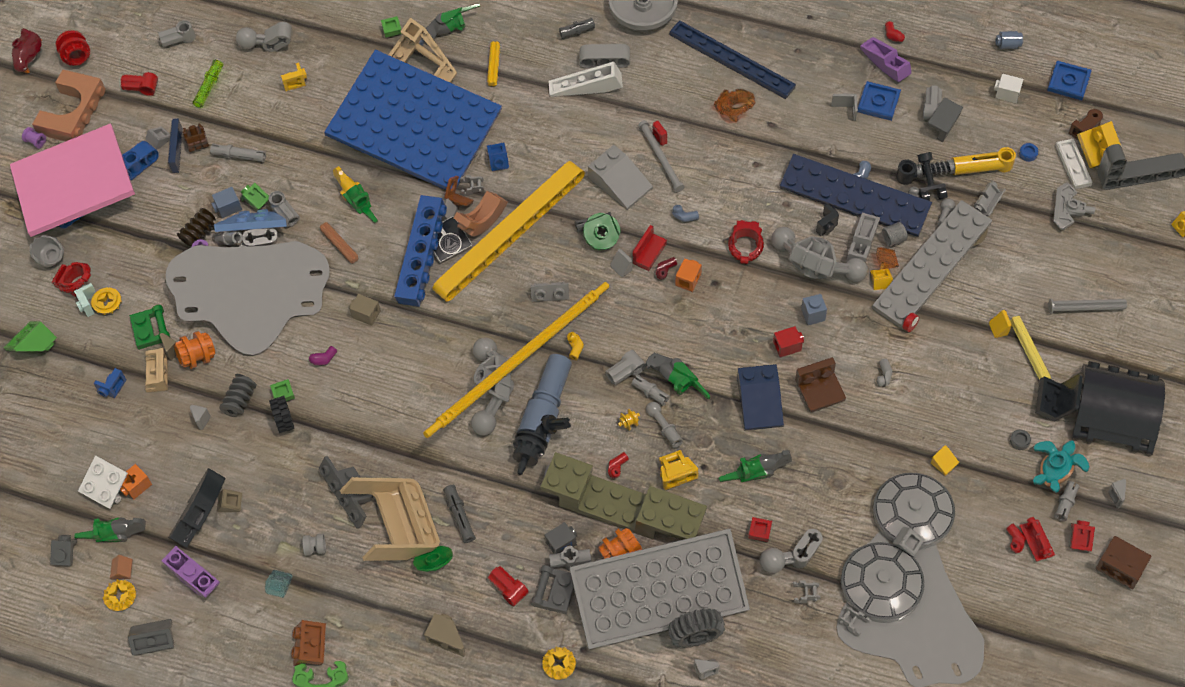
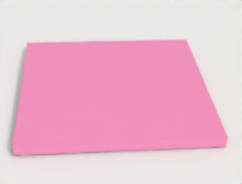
M111 123L10 164L30 237L135 195Z

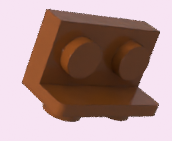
M301 620L294 627L292 637L295 639V646H293L291 651L294 666L300 663L322 665L324 663L326 623Z

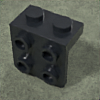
M1077 374L1063 383H1058L1045 376L1040 378L1035 413L1055 422L1078 410L1081 404L1083 376Z

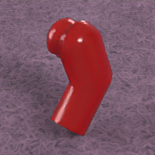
M892 21L886 22L887 38L895 42H903L905 35L901 31L894 29Z
M1013 523L1006 528V531L1012 537L1011 550L1014 553H1019L1024 549L1025 536Z

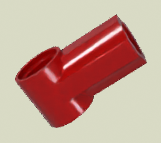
M146 72L143 76L122 75V90L140 91L147 96L154 95L158 83V76L154 73Z
M501 566L493 569L488 576V580L513 607L529 593L526 586L520 580H515Z

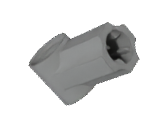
M182 20L177 23L176 27L158 33L163 47L181 41L190 43L196 37L191 23L187 20Z
M931 86L926 89L923 119L930 120L942 101V89L938 86Z
M274 191L269 195L271 210L286 218V227L296 225L300 217L285 199V195L280 191Z
M630 350L621 358L620 362L606 370L605 373L609 381L616 386L630 375L640 374L645 369L646 363L635 350Z

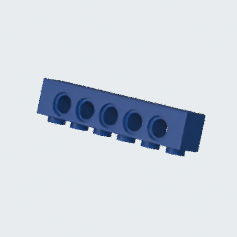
M420 196L394 295L398 304L420 307L421 301L425 298L424 288L425 284L429 282V268L434 263L433 253L438 247L437 237L438 233L442 231V217L447 212V206L442 198ZM434 215L432 219H427L429 216ZM430 232L427 236H423L424 233ZM421 249H426L424 252L418 253ZM416 266H421L420 269L414 270ZM412 283H417L414 287H409Z

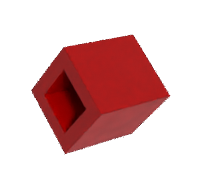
M796 326L774 332L773 343L779 357L781 358L802 350L804 337L801 332H798Z

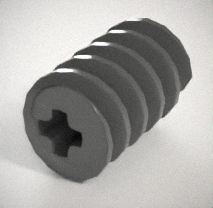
M235 374L236 377L233 378L232 384H230L229 390L226 392V397L223 398V403L219 406L223 413L231 417H237V413H244V410L240 407H247V403L244 401H250L251 399L247 394L252 395L254 391L251 388H256L257 386L254 381L242 374Z

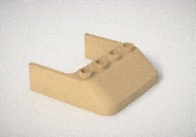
M352 477L340 490L341 494H371L376 498L391 544H375L362 557L363 561L408 560L431 552L439 546L440 540L422 489L414 479Z

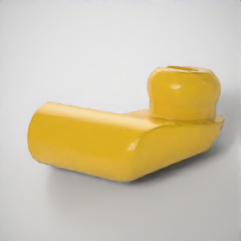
M570 332L567 335V340L572 347L569 358L578 360L584 343L578 334Z

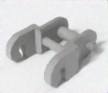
M471 175L465 176V179L461 177L460 182H470L471 187L467 188L466 192L461 190V194L467 196L473 195L475 192L484 191V187L481 186V182L484 180L483 177H471Z
M794 581L792 583L794 587L805 588V597H801L800 600L794 598V603H807V600L817 601L821 598L817 595L818 583H806V581H799V583ZM808 588H812L813 595H808Z
M845 607L846 613L843 617H838L839 623L844 624L848 627V631L859 636L861 634L860 631H855V627L852 624L856 618H860L867 623L870 621V618H865L864 613L861 611L857 613L852 607ZM851 614V615L854 616V617H853L852 620L849 622V621H847L846 619H847L848 616Z

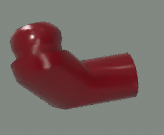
M675 257L658 263L655 272L658 279H665L668 275V270L677 266Z

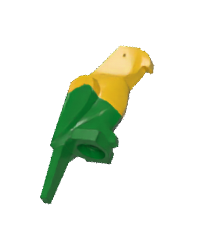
M339 166L334 168L333 175L342 187L340 193L343 198L359 214L364 213L374 223L378 222L370 210L372 206L369 201V194L364 191L361 184L354 182Z

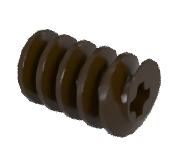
M200 208L199 212L195 213L194 217L189 220L190 223H186L185 228H181L180 233L176 234L182 242L192 247L194 241L200 240L199 236L206 237L204 231L211 232L209 226L214 228L215 223L213 221L216 218L207 209Z

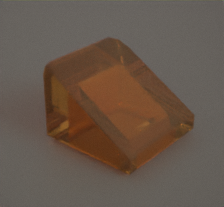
M882 247L877 248L876 257L880 269L899 267L895 250Z

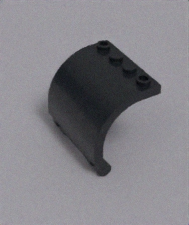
M1089 361L1088 364L1083 363L1081 370L1083 373L1081 404L1073 428L1072 439L1078 440L1081 438L1086 439V442L1092 443L1093 438L1130 445L1133 452L1143 451L1148 455H1153L1164 409L1165 382L1159 379L1160 376L1148 373L1147 376L1139 375L1140 372L1128 369V372L1120 371V367L1112 365L1104 368L1100 367V363ZM1081 426L1089 427L1088 431H1081ZM1142 439L1149 440L1148 444L1141 443Z

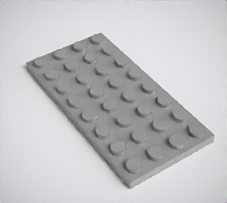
M731 529L569 567L588 649L669 630L668 626L671 621L695 610L716 609L721 613V616L750 610Z

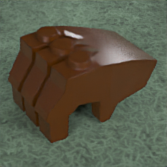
M198 123V126H189V129L183 128V135L189 152L194 151L195 148L197 150L201 149V146L203 148L209 146L204 128L200 123Z

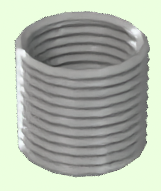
M901 222L882 229L883 239L890 247L902 243L908 238L907 231Z

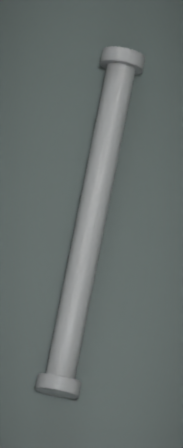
M646 120L641 121L638 124V128L645 134L674 185V191H682L685 186L677 178L649 129V123Z

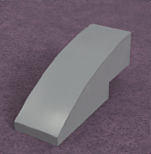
M862 213L846 262L852 258H859L865 261V263L867 262L880 217Z

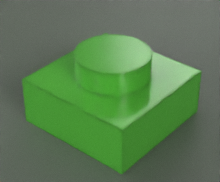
M398 16L381 20L385 38L402 34Z
M289 379L270 385L274 398L285 396L286 401L295 399Z

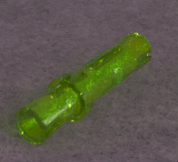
M213 60L210 69L206 71L204 81L192 101L195 107L203 108L214 83L218 81V75L223 67L221 61Z

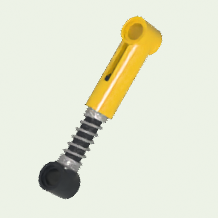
M1003 147L998 152L952 157L945 162L943 160L940 163L931 162V173L937 176L939 173L942 175V173L947 174V172L953 175L993 170L1009 172L1013 168L1016 153L1012 148ZM902 160L898 165L896 179L900 184H911L914 179L922 178L925 175V168L920 163L915 164L911 160Z

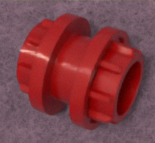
M70 30L58 36L55 47L65 64L71 66L81 65L89 58L90 47L82 33Z

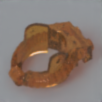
M724 89L717 101H715L714 106L721 115H726L731 121L737 122L740 114L753 108L756 103L755 96L752 92L744 89H735L736 92L731 91L730 94L728 90ZM739 103H743V104H744L743 106H740V107H735V108L732 107L733 105H736V104H739Z

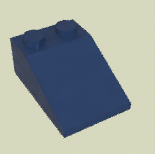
M777 364L738 368L737 383L745 431L784 427Z

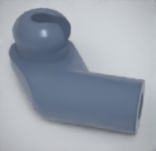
M861 161L859 163V171L853 175L867 179L871 171V164L868 161Z
M681 205L673 206L672 214L680 221L689 222L699 219L698 211L685 212L682 210Z

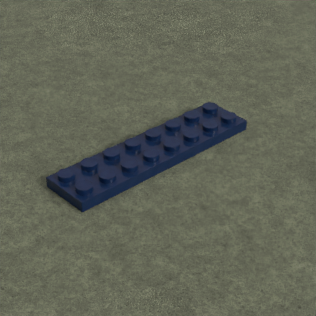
M793 154L780 184L781 189L823 204L828 203L834 208L860 217L862 213L880 217L879 223L885 226L901 222L907 233L919 237L932 205L931 201Z

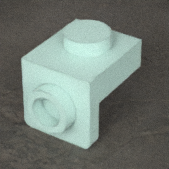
M92 283L74 291L79 300L76 304L80 312L85 311L87 317L95 314L88 302L96 293Z

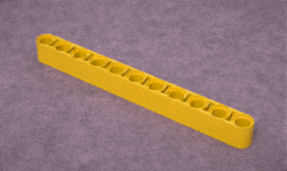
M572 161L565 163L434 283L432 290L446 302L451 301L583 179L585 171Z

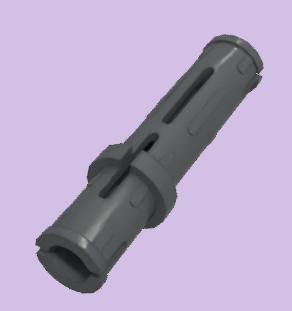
M455 485L446 486L443 491L449 503L448 508L454 515L463 542H472L476 537L473 534L463 508L464 502L459 498Z

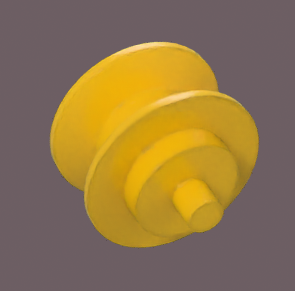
M627 409L628 414L620 413V423L618 425L630 431L631 425L638 426L640 414Z

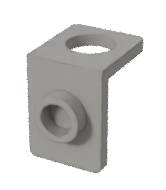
M833 94L831 106L853 107V121H856L858 111L857 94Z

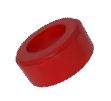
M913 312L910 313L903 322V329L911 332L918 324L919 316Z

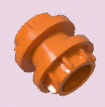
M194 332L193 339L190 340L186 336H182L174 345L177 359L184 368L188 366L190 369L197 367L196 361L199 360L207 364L210 362V358H213L215 355L213 342L209 334L205 332Z
M618 528L615 530L617 537L611 541L605 537L602 539L604 543L599 546V551L604 558L642 550L641 545L629 528H625L622 531Z

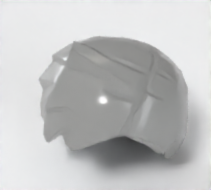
M42 235L35 238L33 243L30 244L29 252L37 264L43 267H52L63 258L64 248L56 237Z

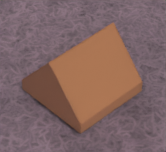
M122 555L113 558L110 579H131L133 559Z

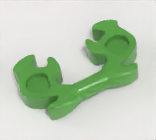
M335 661L334 664L337 668L331 670L328 667L327 669L328 677L332 679L327 684L313 685L309 683V681L314 679V673L311 668L308 672H305L307 669L306 664H299L294 667L295 673L292 681L296 687H340L348 682L349 677L346 671V664L342 661Z

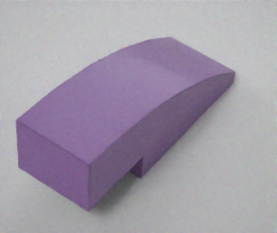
M874 37L860 45L861 50L866 56L895 81L900 82L911 74L910 62L898 56L897 50Z

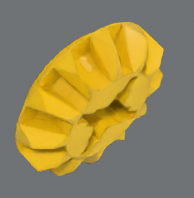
M110 287L98 290L91 299L92 308L98 314L102 313L104 315L106 313L113 314V311L119 309V305L122 303L120 293ZM109 297L110 302L105 306L103 302H106Z
M116 579L115 582L109 583L106 590H104L103 601L105 605L113 611L127 609L136 598L135 587L127 580ZM118 589L124 593L121 594L120 601L114 596L117 594Z
M556 646L548 650L545 656H543L542 666L544 672L549 677L561 680L573 673L576 660L572 651L565 647ZM554 657L559 660L564 659L562 661L564 668L560 665L554 666Z

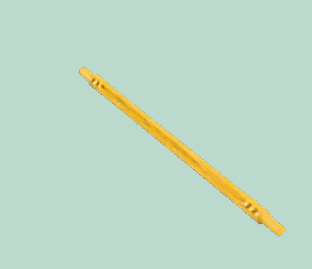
M604 282L581 298L476 387L437 417L436 422L427 428L423 435L429 438L440 428L446 427L447 424L597 301L599 296L609 288V284Z

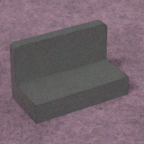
M943 98L928 122L929 126L940 131L937 139L941 142H944L963 109L962 106L947 98Z
M172 619L131 626L128 640L132 655L173 648L175 643L171 631Z

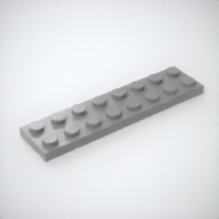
M961 200L875 301L872 309L903 330L902 325L905 318L910 313L916 314L991 225L992 219Z

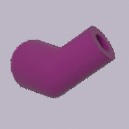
M330 346L325 353L311 354L309 361L313 365H327L338 351L333 346Z

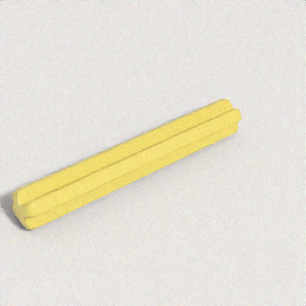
M1012 317L1010 320L1011 325L1039 380L1044 376L1051 379L1021 317Z

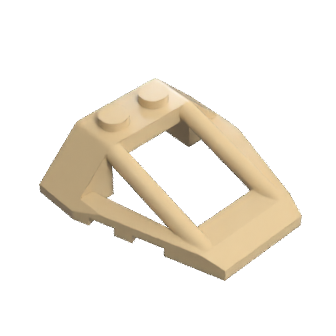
M410 18L401 30L403 35L388 55L406 63L416 50L440 66L434 76L451 83L457 75L456 70L428 31ZM421 37L438 56L419 44Z

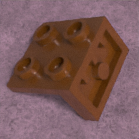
M833 357L796 370L795 381L810 412L846 400V396L834 373L836 362Z
M1114 536L1095 569L1134 589L1150 561L1151 555Z

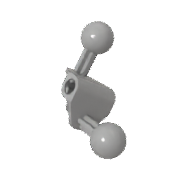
M779 227L772 234L774 247L782 251L787 250L790 253L788 258L791 263L807 277L825 279L832 277L833 273L845 274L846 278L852 282H860L867 276L868 266L865 261L859 258H852L846 263L837 262L833 245L824 238L810 236L795 243V234L788 227Z
M480 338L473 345L474 356L479 361H482L474 374V382L479 384L508 360L507 357L497 352V345L490 338ZM511 372L488 390L493 395L485 410L478 411L472 417L471 426L477 434L488 435L494 431L496 427L494 415L503 400L509 402V396L514 388Z

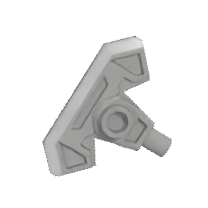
M1069 183L1059 186L1056 193L1053 222L1061 230L1068 228L1074 223L1071 216H1084L1085 213H1095V207L1086 206L1085 202L1072 199L1077 194V191Z

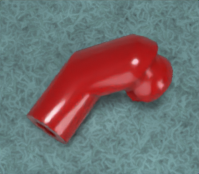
M625 452L609 461L608 475L611 478H618L621 474V465L629 460Z

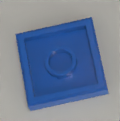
M1057 61L1047 91L1083 100L1092 70Z
M866 81L857 112L892 121L901 89Z

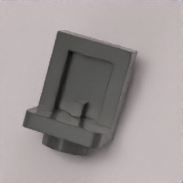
M59 535L58 538L51 540L50 565H73V547L77 543V539H72L71 535Z

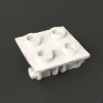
M95 456L78 492L111 509L114 503L118 504L121 501L118 492L128 473Z

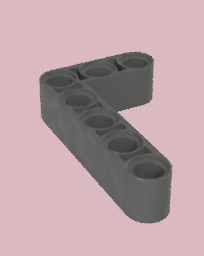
M1113 144L1105 149L1097 175L1104 190L1185 176V156L1183 153H1176L1127 162L1121 145Z

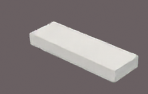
M1074 138L1056 142L1055 147L1073 188L1079 189L1092 186L1093 182Z

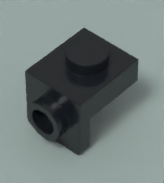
M828 203L824 205V217L817 222L816 232L820 237L825 233H830L838 225L839 214Z

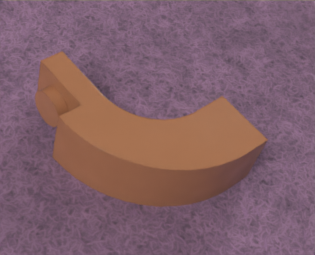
M486 191L481 202L472 212L468 214L457 212L453 219L459 222L457 227L471 236H477L495 223L508 201L494 192Z

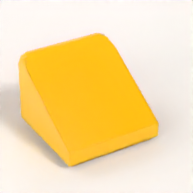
M889 269L870 271L874 290L886 289L893 281Z
M1005 310L999 312L989 322L995 338L1007 336L1012 326Z
M945 445L932 457L931 464L946 476L959 464V461Z

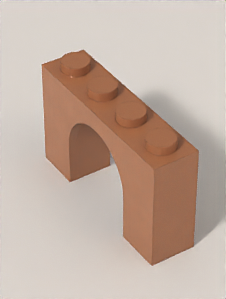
M63 69L55 84L61 94L81 99L79 106L71 113L64 115L40 110L32 125L37 133H43L46 137L66 142L83 134L86 124L90 122L93 111L97 109L100 98L105 94V87L101 78Z

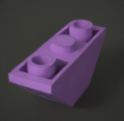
M177 546L162 559V562L182 583L202 597L206 598L220 583Z

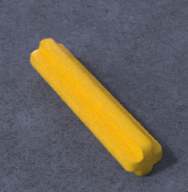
M498 41L490 43L487 82L488 86L494 87L497 85L500 53V43Z

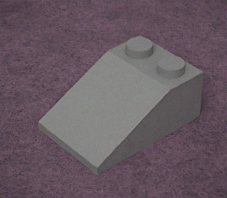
M615 145L611 146L588 166L589 179L626 210L653 189V186L630 158Z

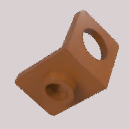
M459 176L449 178L444 198L453 201L452 203L458 206L472 204L474 200L455 193Z

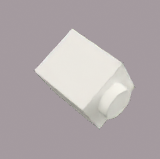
M1002 74L1001 80H997L994 90L997 91L995 98L1017 103L1023 79Z

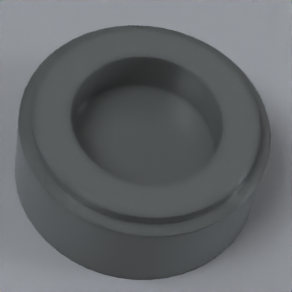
M1025 430L1014 431L1010 438V444L1016 450L1027 449L1031 442V436Z

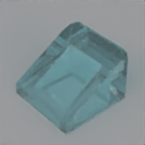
M273 570L266 580L265 592L284 598L293 574Z

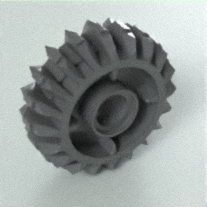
M701 609L675 618L674 621L670 622L668 632L673 645L691 648L717 639L725 631L723 616L716 609Z

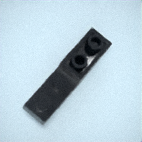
M210 468L206 470L168 538L185 548L188 547L197 530H200L224 484L225 477Z

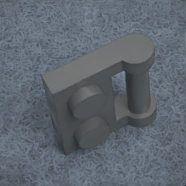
M543 565L540 571L541 578L535 597H532L531 605L567 615L574 590L571 573ZM549 576L554 577L549 599L545 601L543 596Z

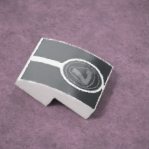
M454 216L442 222V231L438 233V247L434 250V255L439 264L472 247V243L466 233L457 227L458 221L453 219ZM430 232L424 233L423 236H427Z

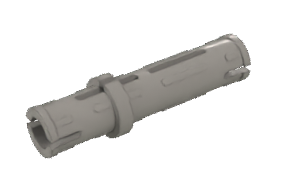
M212 143L210 149L211 155L225 156L227 159L240 158L263 163L266 159V151L239 148L231 144L219 145Z

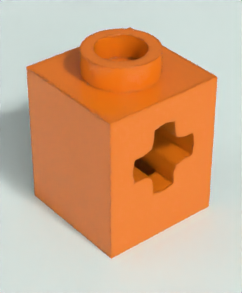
M684 258L675 277V286L693 292L701 276L702 264L695 260Z
M136 464L126 471L128 474L120 488L125 497L129 495L133 500L152 485L148 476Z

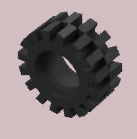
M285 396L269 400L279 434L295 429Z

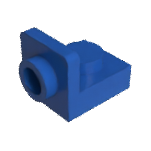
M505 143L487 145L491 170L508 169L509 163Z
M115 368L108 375L105 384L95 380L94 385L97 393L101 396L115 398L127 379L121 370Z

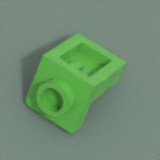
M255 182L251 186L247 185L241 191L242 196L240 200L242 202L244 200L247 201L256 211L260 210L269 201V195Z

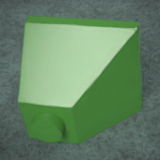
M30 321L3 348L6 351H47L54 345L53 341L57 337L42 322Z

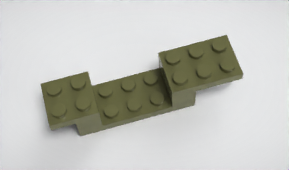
M555 452L541 484V490L559 496V506L622 529L629 528L631 532L653 540L656 532L680 540L697 536L707 510L706 505L653 486L649 487L647 494L593 476V465Z

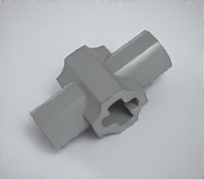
M567 546L561 553L549 555L552 568L563 566L568 571H570L569 567L591 562L590 549L576 550L572 546Z

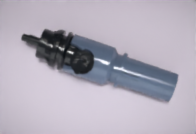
M551 354L548 357L537 390L533 392L532 399L528 401L515 434L512 456L519 463L518 475L523 474L526 466H535L539 458L544 455L552 434H555L557 430L571 427L569 418H558V407L561 404L560 397L572 366L570 359L563 355Z

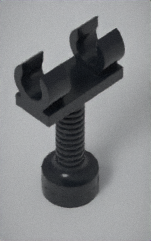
M932 152L917 155L918 162L922 163L923 168H925L924 172L928 184L927 187L919 189V198L930 201L928 191L937 189L939 199L947 198L948 194L945 183L935 185L933 182L932 169L929 164L933 160Z

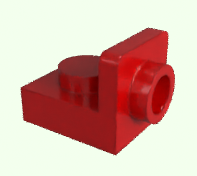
M1077 520V524L1071 523L1072 536L1070 548L1092 551L1095 527L1089 526L1090 522Z

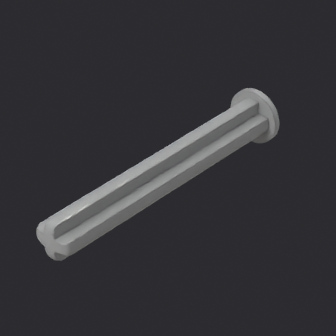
M1049 299L1048 302L1050 314H1053L1054 311L1119 310L1127 308L1126 299L1053 301V299Z

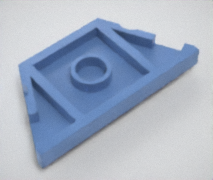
M267 209L258 210L257 213L241 211L239 214L214 224L215 232L287 226L286 218L274 211L268 212Z

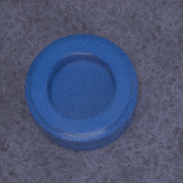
M1026 143L1021 146L1019 156L1022 160L1031 162L1037 158L1039 151L1034 144Z

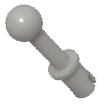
M657 402L648 403L646 413L657 420L662 427L661 434L669 440L672 447H679L683 439L677 433L675 425L668 424L661 414V406Z

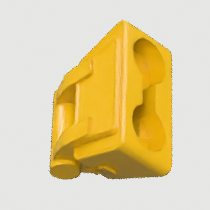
M681 450L659 457V462L662 465L660 477L662 478L664 490L698 478V467L688 457H684Z

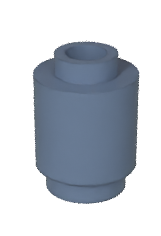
M1000 31L999 35H996V46H999V49H1017L1022 47L1023 34L1018 33V31Z

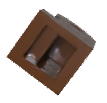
M1098 109L1089 110L1087 116L1081 122L1075 120L1071 124L1068 134L1079 141L1077 134L1100 126L1103 113Z

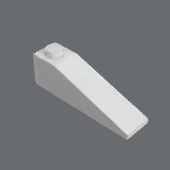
M615 62L549 81V95L551 97L604 93L623 88L622 73Z

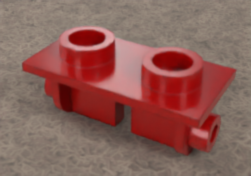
M1030 517L1027 519L1028 523L1019 525L1036 562L1055 556L1038 519Z

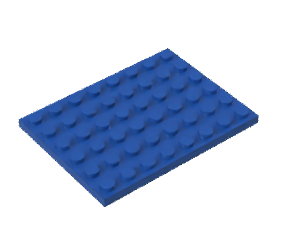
M375 49L327 126L324 134L446 190L448 180L453 176H459L458 187L460 178L466 173L501 112L502 106Z

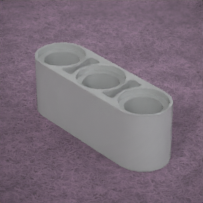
M587 44L580 47L579 64L581 67L594 68L611 62H615L618 68L630 65V47L626 44Z

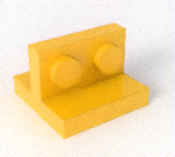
M1112 121L1077 134L1089 169L1100 165L1107 147L1113 144H1120Z

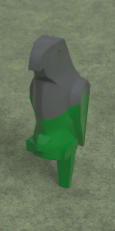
M480 4L440 13L425 29L433 40L437 35L448 34L455 29L463 31L465 22L461 13L478 8Z
M655 352L648 357L646 367L659 371L668 382L674 384V390L679 395L687 391L690 386H693L704 397L710 399L711 396L698 382V378L680 358L673 359Z
M790 450L770 455L759 454L750 460L741 458L737 471L720 476L719 481L740 479L741 482L769 478L774 475V471L777 468L792 462Z
M120 517L106 522L98 518L94 519L92 531L74 533V538L96 539V542H126L131 535L145 530L146 521L142 518L127 520Z

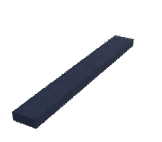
M680 20L670 30V36L784 99H787L796 88V84Z

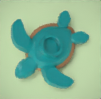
M1073 440L1066 442L1062 446L1061 451L1057 450L1053 442H1039L1034 445V451L1045 452L1048 455L1041 462V474L1035 476L1033 482L1038 485L1044 483L1047 487H1051L1053 492L1057 493L1060 490L1059 484L1072 475L1075 465L1084 472H1088L1090 468L1089 463L1081 454L1072 455L1076 448Z

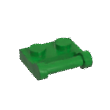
M155 305L152 309L129 315L138 350L162 343L161 333L170 337V333L166 329L162 305ZM153 317H156L160 332L156 336L151 322Z

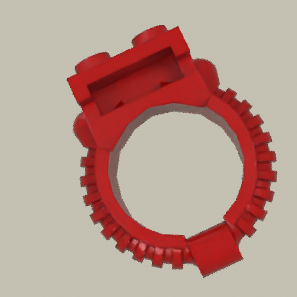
M740 220L737 221V225L733 226V232L728 240V248L731 255L740 260V263L748 264L749 261L758 258L763 251L764 240L761 235L762 228L759 227V222ZM746 236L756 241L757 248L749 253V257L741 256V252L735 247L737 239Z
M73 262L68 266L62 264L53 278L52 284L61 292L64 291L77 297L74 291L81 288L85 282H88L91 277V268L87 263ZM79 276H82L81 279L79 278L77 281L72 283L74 279H76Z

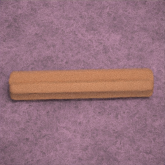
M328 222L320 225L321 232L350 263L353 264L358 261L359 257L356 252Z

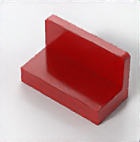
M650 225L632 252L633 264L647 271H650L667 244V239L654 234V226Z

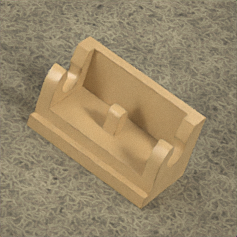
M164 348L146 351V392L168 390V356Z

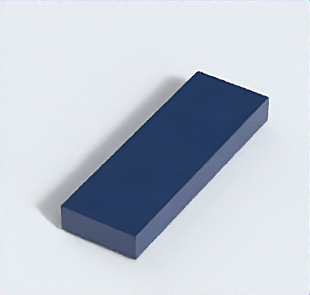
M179 118L172 119L168 164L173 173H179L183 128Z

